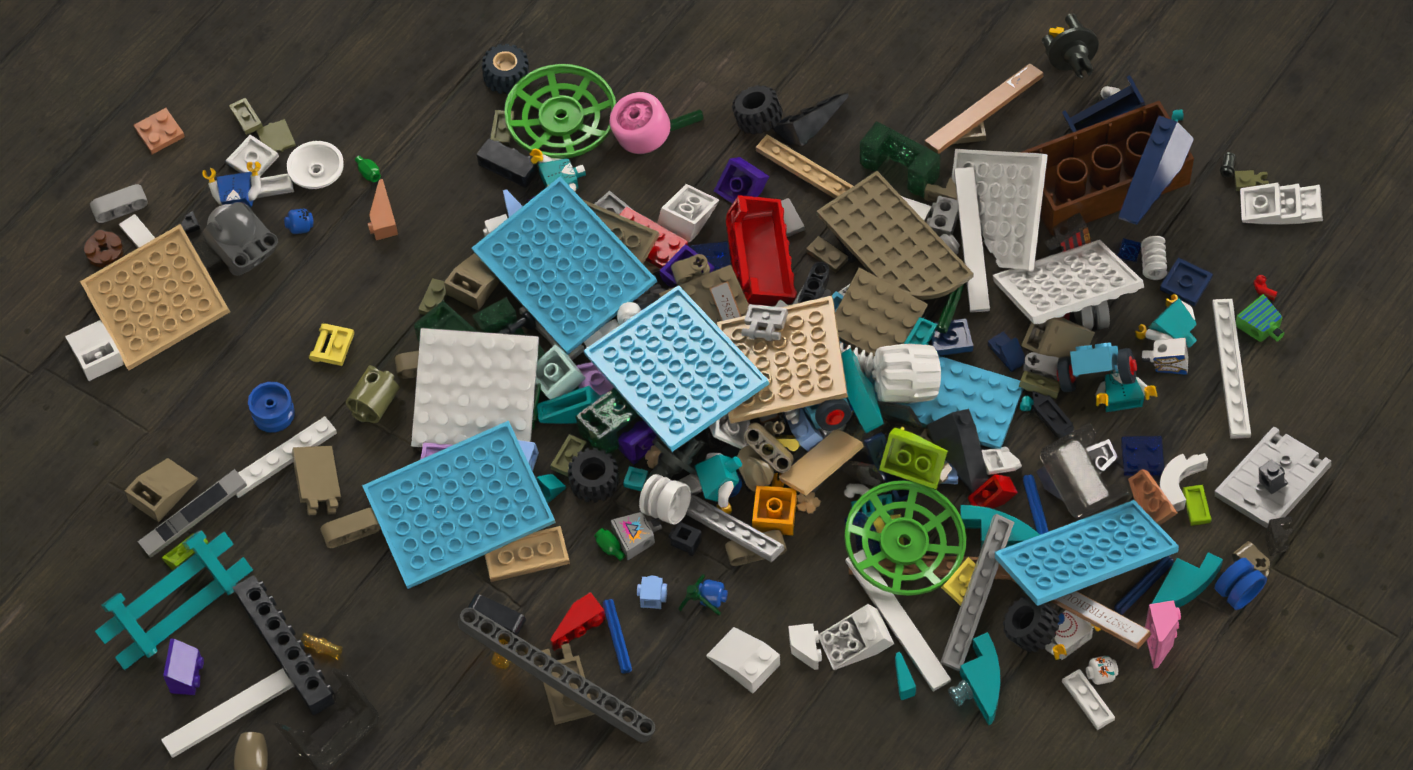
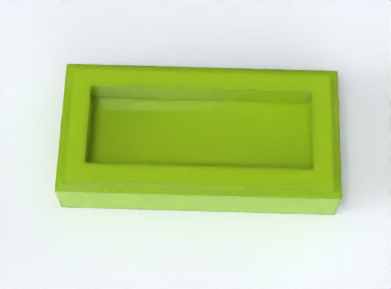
M1203 485L1183 487L1182 492L1186 498L1185 504L1190 525L1211 523Z

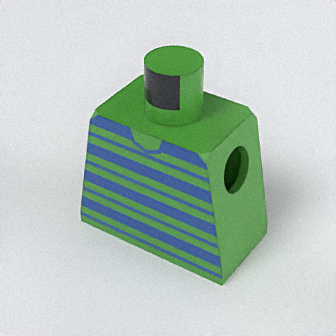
M1264 294L1237 315L1236 327L1258 341H1264L1268 336H1271L1275 341H1279L1284 336V332L1279 328L1282 316Z

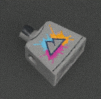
M641 512L611 520L612 531L619 540L627 560L655 543L653 532L662 529L658 518L647 522Z

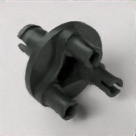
M1071 13L1065 17V22L1069 29L1063 31L1054 39L1052 35L1044 36L1042 43L1046 48V54L1050 63L1055 68L1065 71L1074 70L1076 76L1083 79L1081 71L1086 70L1088 76L1093 72L1090 61L1098 51L1099 42L1095 33L1088 28H1084L1079 23L1075 14L1072 16Z
M656 436L652 442L661 453L658 456V464L645 481L655 474L671 479L673 475L681 473L683 469L693 475H697L694 464L698 460L699 454L708 444L700 437H697V439L693 437L684 450L678 447L672 452Z

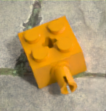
M774 473L771 487L756 485L752 527L761 533L780 530L782 535H793L797 491L793 488H783L784 483L781 482L780 478L778 481V473Z

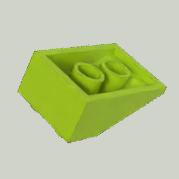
M894 428L889 433L879 470L937 489L948 451L914 433Z

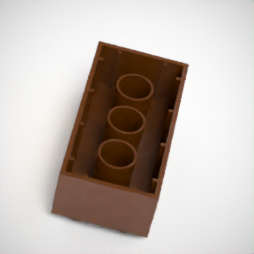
M1160 101L1021 152L1047 155L1040 216L1051 236L1122 209L1132 179L1158 117L1162 116L1170 119ZM1190 150L1178 175L1176 174L1170 185L1163 190L1161 195L1190 184L1194 157Z

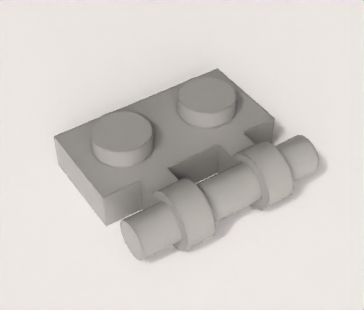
M749 304L744 321L746 325H750V328H743L742 336H747L749 339L765 338L766 341L780 340L781 332H775V329L784 328L788 315L787 308ZM759 326L767 327L766 331L758 330Z

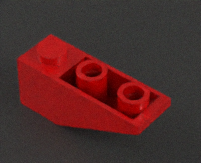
M591 592L572 604L550 639L554 651L562 648L561 645L568 644L574 638L583 636L587 630L601 625L605 620L604 609Z

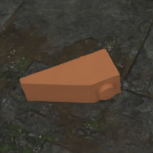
M380 179L369 214L371 220L368 223L370 234L374 233L376 240L398 235L383 179Z

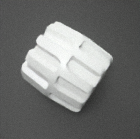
M899 344L877 348L873 358L875 370L872 372V378L875 380L874 391L877 392L879 401L917 403L931 401L938 396L941 383V367L938 353L933 346Z

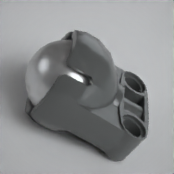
M243 202L225 204L214 209L203 231V237L207 244L229 267V271L236 276L250 271L273 254L278 243L277 236L271 233L253 213L251 208ZM235 262L241 263L242 266L237 265Z

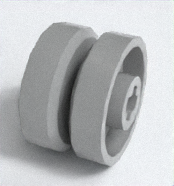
M1107 300L1102 301L1099 305H1090L1074 312L1076 324L1091 331L1093 326L1097 329L1108 328L1110 325V315Z

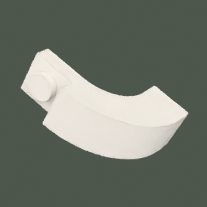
M1205 453L1193 455L1188 460H1186L1184 454L1178 455L1164 468L1159 487L1177 512L1183 510L1186 503V498L1179 487V483L1185 477L1207 468L1208 458Z

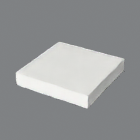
M249 135L226 159V163L239 173L250 172L246 167L248 162H252L253 169L255 168V162H259L261 169L258 171V174L261 176L279 155L276 151Z

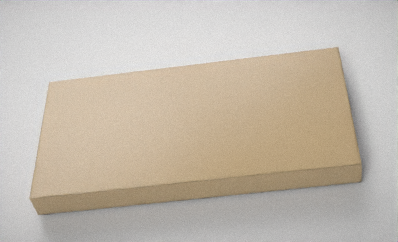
M839 429L834 430L794 463L787 472L781 474L779 478L782 483L807 496L864 447L863 443Z
M561 526L536 531L485 554L491 582L570 564Z

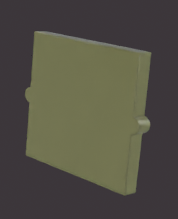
M285 119L269 123L267 126L256 130L260 141L276 152H283L285 149L296 146Z

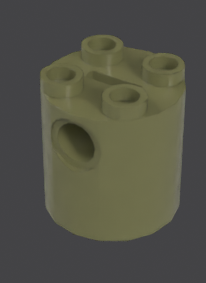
M372 365L367 367L345 401L346 406L352 411L355 419L361 422H379L400 389V386L393 380L395 376L391 372H382Z

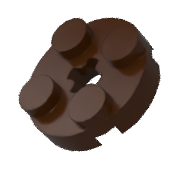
M98 230L87 240L84 252L92 265L105 267V265L111 264L122 257L123 244L116 234ZM102 247H107V251L103 250L100 252Z

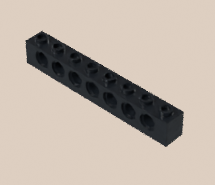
M253 575L235 585L233 590L237 599L312 715L314 716L335 704L332 697L335 693L330 684L325 685L323 682L325 677L321 670H316L313 666L315 662L311 655L304 653L305 647L302 641L295 639L294 635L296 633L290 624L286 625L284 622L286 618L281 609L277 611L274 607L277 604L271 595L267 596L265 593L267 589L262 580L258 582Z

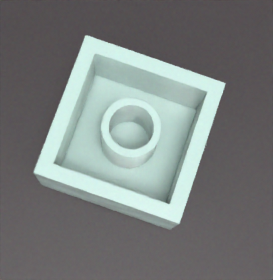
M556 344L537 361L536 383L541 384L540 389L549 399L572 392L586 379L570 357Z

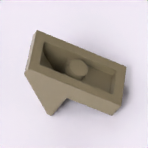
M949 178L946 188L927 183L924 200L936 203L938 196L957 200L956 185L952 178Z

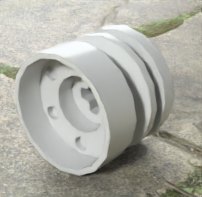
M658 474L652 475L646 481L641 491L639 500L640 510L647 516L659 518L670 524H677L683 519L689 508L691 500L690 487L685 483L676 480L672 481Z

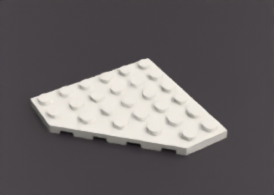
M955 149L952 180L955 183V168L974 167L981 234L985 239L984 243L988 250L996 257L997 265L1001 268L1034 270L1047 155Z

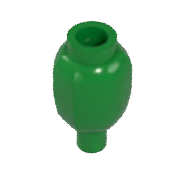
M361 156L355 158V162L358 164V171L367 181L377 182L380 179V170L372 160L363 159Z
M601 528L594 535L596 543L606 554L616 556L620 561L625 558L626 555L621 551L619 540L610 531H605Z

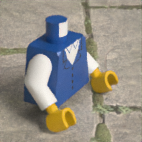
M252 162L247 163L246 167L250 172L217 177V180L214 179L216 171L213 168H210L212 172L210 177L207 176L206 170H203V176L209 179L208 185L211 194L219 205L243 202L250 208L253 206V201L261 192L260 174H258L261 164L259 162H255L254 169L252 168Z

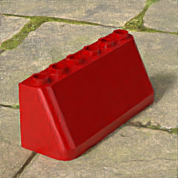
M738 195L727 212L726 227L732 269L747 302L752 305L771 307L776 306L779 300L786 304H791L796 299L797 291L794 289V273L791 270L792 258L789 256V240L786 237L787 225L784 223V208L782 207L781 199Z

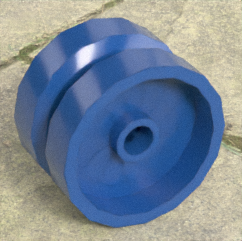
M265 382L255 387L250 393L248 399L249 409L254 424L260 430L275 433L284 430L291 424L294 419L295 409L289 390L284 385L278 382Z
M1246 557L1232 564L1220 576L1214 587L1222 597H1228L1227 602L1235 610H1239L1250 603L1267 582V578L1259 570L1253 571L1254 565Z

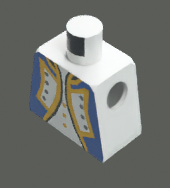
M1186 339L1156 340L1153 350L1142 351V361L1154 362L1156 372L1187 374L1188 352Z

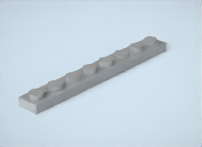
M998 514L993 515L940 662L957 671H960V665L964 664L1000 564L995 559V552L1006 547L1014 525L1013 521Z

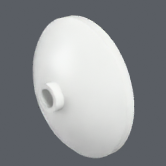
M312 141L300 145L290 154L287 161V171L291 180L295 184L308 189H319L332 184L339 178L344 167L341 152L334 145L323 141Z

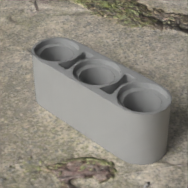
M135 184L94 199L90 203V207L96 221L104 223L147 206L148 200L142 186Z

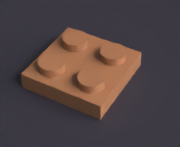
M167 108L133 125L152 154L185 137Z

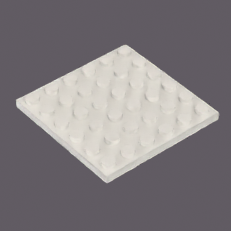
M1101 240L1036 260L1034 262V270L1009 269L993 275L996 285L1033 324H1042L1048 319L1059 318L1066 313L1077 312L1090 305H1099L1102 301L1117 299L1120 295L1135 293L1138 289L1144 288L1143 280Z
M421 328L411 446L423 447V443L455 445L506 421L510 422L517 440L531 442L539 337Z

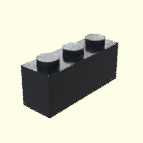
M488 138L477 153L479 166L525 188L538 172L537 163L533 164L531 162V156H525L514 148L510 149L499 141Z

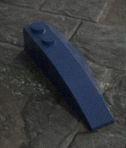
M1162 116L1158 117L1132 179L1118 219L1137 225L1151 208L1154 201L1161 196L1163 190L1170 185L1172 179L1181 171L1194 138L1177 121Z

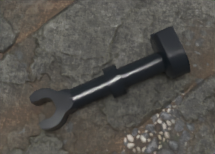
M525 311L521 314V319L512 324L505 325L504 329L495 334L513 335L516 333V330L523 326L526 329L532 330L536 328V320L529 311Z

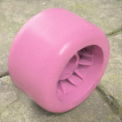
M636 92L623 97L615 104L610 114V127L617 141L626 151L634 154H646L656 150L666 141L670 132V120L661 102L655 96L644 92Z

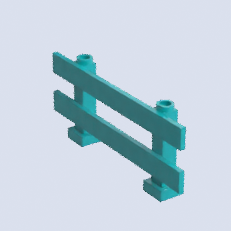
M197 531L182 543L187 550L192 549L195 554L126 607L122 603L126 599L121 593L115 594L101 605L105 612L111 611L114 614L110 620L95 630L101 641L106 644L124 629L134 641L115 656V659L124 670L143 655H146L147 658L154 655L158 651L156 645L224 592L228 595L234 592L233 587L237 585L236 583L253 571L244 557L227 570L219 562L217 557L234 545L225 532H222L206 544L203 540L206 538V535L203 531ZM206 567L214 577V580L145 633L136 620Z

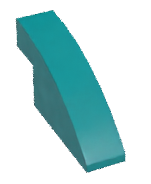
M849 348L841 353L848 399L864 431L868 433L884 423L873 385L861 371L857 356Z
M590 386L537 404L540 423L589 422L627 413L625 399L617 390L599 395Z
M960 505V516L965 528H980L981 549L995 514L1014 522L1005 548L1040 535L1024 522L1006 513L986 507Z
M1208 552L1200 568L1177 558L1152 604L1174 600L1176 608L1184 606L1202 593L1215 579L1221 569L1223 559Z
M987 632L973 638L972 648L978 658L960 665V675L984 719L990 725L993 723L998 706L1000 667L994 644Z

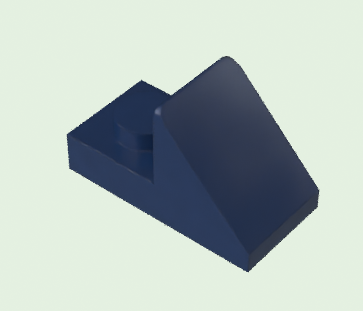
M1001 332L988 341L987 345L1011 372L1025 364L1026 356L1016 337L1011 340L1004 332Z

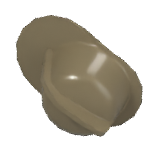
M750 445L744 446L739 451L737 457L742 462V466L738 469L747 487L752 491H756V485L769 486L774 477L773 467Z

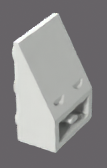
M101 320L65 336L88 381L124 365L119 350Z
M869 604L819 634V640L833 670L877 655L894 644L879 610Z

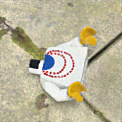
M1065 610L1057 616L1060 620L1058 623L1059 629L1056 630L1057 635L1055 638H1052L1050 644L1045 645V649L1053 654L1056 660H1063L1092 638V628H1095L1096 631L1101 629Z

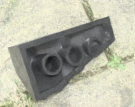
M1108 439L1047 463L1036 472L1044 489L1065 501L1081 494L1118 456Z

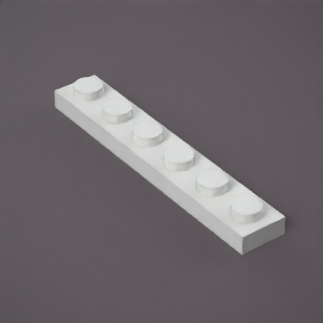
M324 416L240 471L238 474L243 478L247 486L239 491L236 496L238 498L293 463V447L319 446L337 434L336 429Z

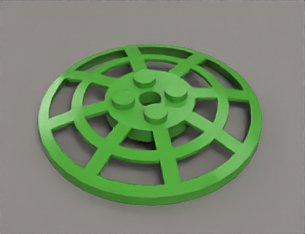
M572 64L548 65L528 73L513 86L505 103L506 126L513 139L530 153L533 149H539L544 145L551 148H566L567 153L541 151L543 155L558 159L572 158L593 150L608 137L611 132L610 123L606 131L597 129L600 121V111L611 107L612 111L616 100L608 83L595 72ZM570 73L583 76L584 79L580 86L568 83L557 84L555 74ZM543 76L548 77L549 86L539 89L532 96L522 90L532 81ZM591 81L595 82L603 89L609 100L598 104L594 96L586 90ZM558 90L575 91L572 97L559 95ZM551 92L552 98H549L543 104L537 101L540 96ZM582 95L590 101L592 107L582 108L578 102ZM518 96L526 102L522 112V120H511V109L514 100ZM531 106L539 110L538 119L528 120ZM561 113L566 115L564 118L556 117ZM595 113L594 122L591 127L582 124L584 116ZM541 125L546 132L539 138L531 130V126ZM513 127H524L528 135L536 142L532 146L525 144L518 138ZM577 130L586 133L581 138L571 141L570 134ZM552 135L562 136L564 143H551L548 140ZM591 135L600 137L591 145L574 151L573 146L584 142Z
M891 481L870 489L854 504L845 525L844 539L846 551L854 568L873 586L897 595H920L941 587L959 568L966 550L965 526L955 506L937 490L912 481ZM891 490H909L907 502H893L884 506L877 495ZM917 492L933 498L946 510L935 516L928 509L915 504ZM870 500L876 511L868 518L864 528L852 525L857 512ZM894 509H905L904 517L893 520L887 513V511ZM913 511L923 514L930 521L922 526L918 521L912 519ZM880 516L885 523L882 532L870 531L873 522ZM950 516L958 531L959 546H947L946 534L941 523ZM934 528L937 529L940 545L929 543L928 532ZM850 533L862 536V546L867 557L866 560L857 563L851 549ZM901 537H905L909 540L910 543L908 545H902L899 542V539ZM868 539L879 541L881 552L872 556ZM926 551L939 553L930 567L922 560ZM945 554H957L953 567L940 580L933 571L941 564ZM887 558L896 564L895 572L892 573L884 569L878 562ZM915 564L921 571L913 575H902L904 565ZM873 566L881 574L893 579L892 588L875 581L863 570ZM926 577L933 584L920 590H900L901 581H913Z

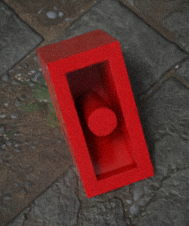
M994 474L974 491L968 499L973 506L993 509L1007 503L1018 492L1009 476Z

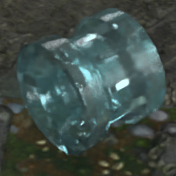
M964 680L958 682L956 687L952 686L948 689L952 700L958 706L964 704L966 699L970 700L974 697L972 689Z

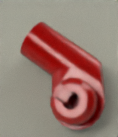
M1258 275L1254 280L1257 293L1260 296L1264 294L1268 299L1274 301L1277 291L1267 288L1265 283L1266 277Z

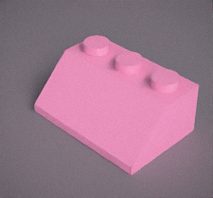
M1174 600L1149 604L1145 628L1150 630L1151 636L1146 641L1153 668L1159 667L1173 647L1174 639L1177 638L1178 620H1181V613L1179 607H1175Z

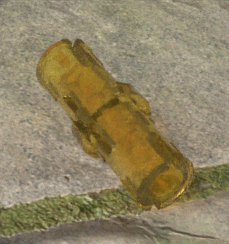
M306 632L303 634L305 638L301 637L303 645L316 650L318 654L324 653L338 659L340 657L338 653H342L343 648L341 646L329 643L325 638L319 639Z

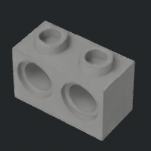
M938 196L937 202L932 204V217L927 219V224L939 237L942 234L953 235L959 216L958 202L955 199Z

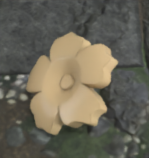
M655 445L651 446V451L648 450L645 454V459L648 460L647 464L652 469L658 464V456L661 453Z
M811 491L807 496L800 493L797 495V503L799 504L796 507L799 511H807L810 514L816 510V507L820 506L821 501L818 497H815V492Z

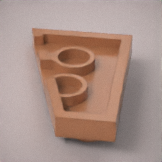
M1142 469L1128 479L1134 500L1159 526L1178 514L1147 470Z

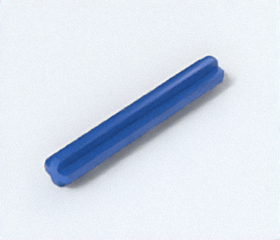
M1031 474L1025 475L1023 483L1036 531L1041 535L1049 532L1034 476Z
M612 599L603 601V607L621 673H630L632 667L614 601Z

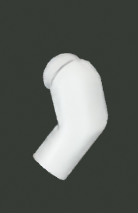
M849 484L846 486L844 494L849 498H853L855 493L863 495L870 489L863 484Z

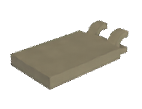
M332 446L293 447L292 456L300 503H307L308 515H316V509L319 507L318 502L326 501L327 514H336V508H338L337 501H340L341 494Z
M569 643L561 645L564 659L557 661L585 678L579 655L572 656ZM549 649L541 650L551 657ZM557 672L551 673L556 678L561 677ZM543 682L555 725L594 715L588 709ZM574 683L569 684L570 687L573 689L578 688V686Z

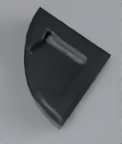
M193 211L188 213L181 224L186 234L200 229Z

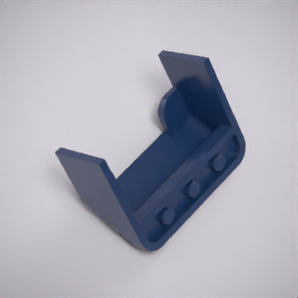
M1131 76L1127 77L1128 87L1069 118L1066 110L1062 113L1071 132H1076L1146 106Z

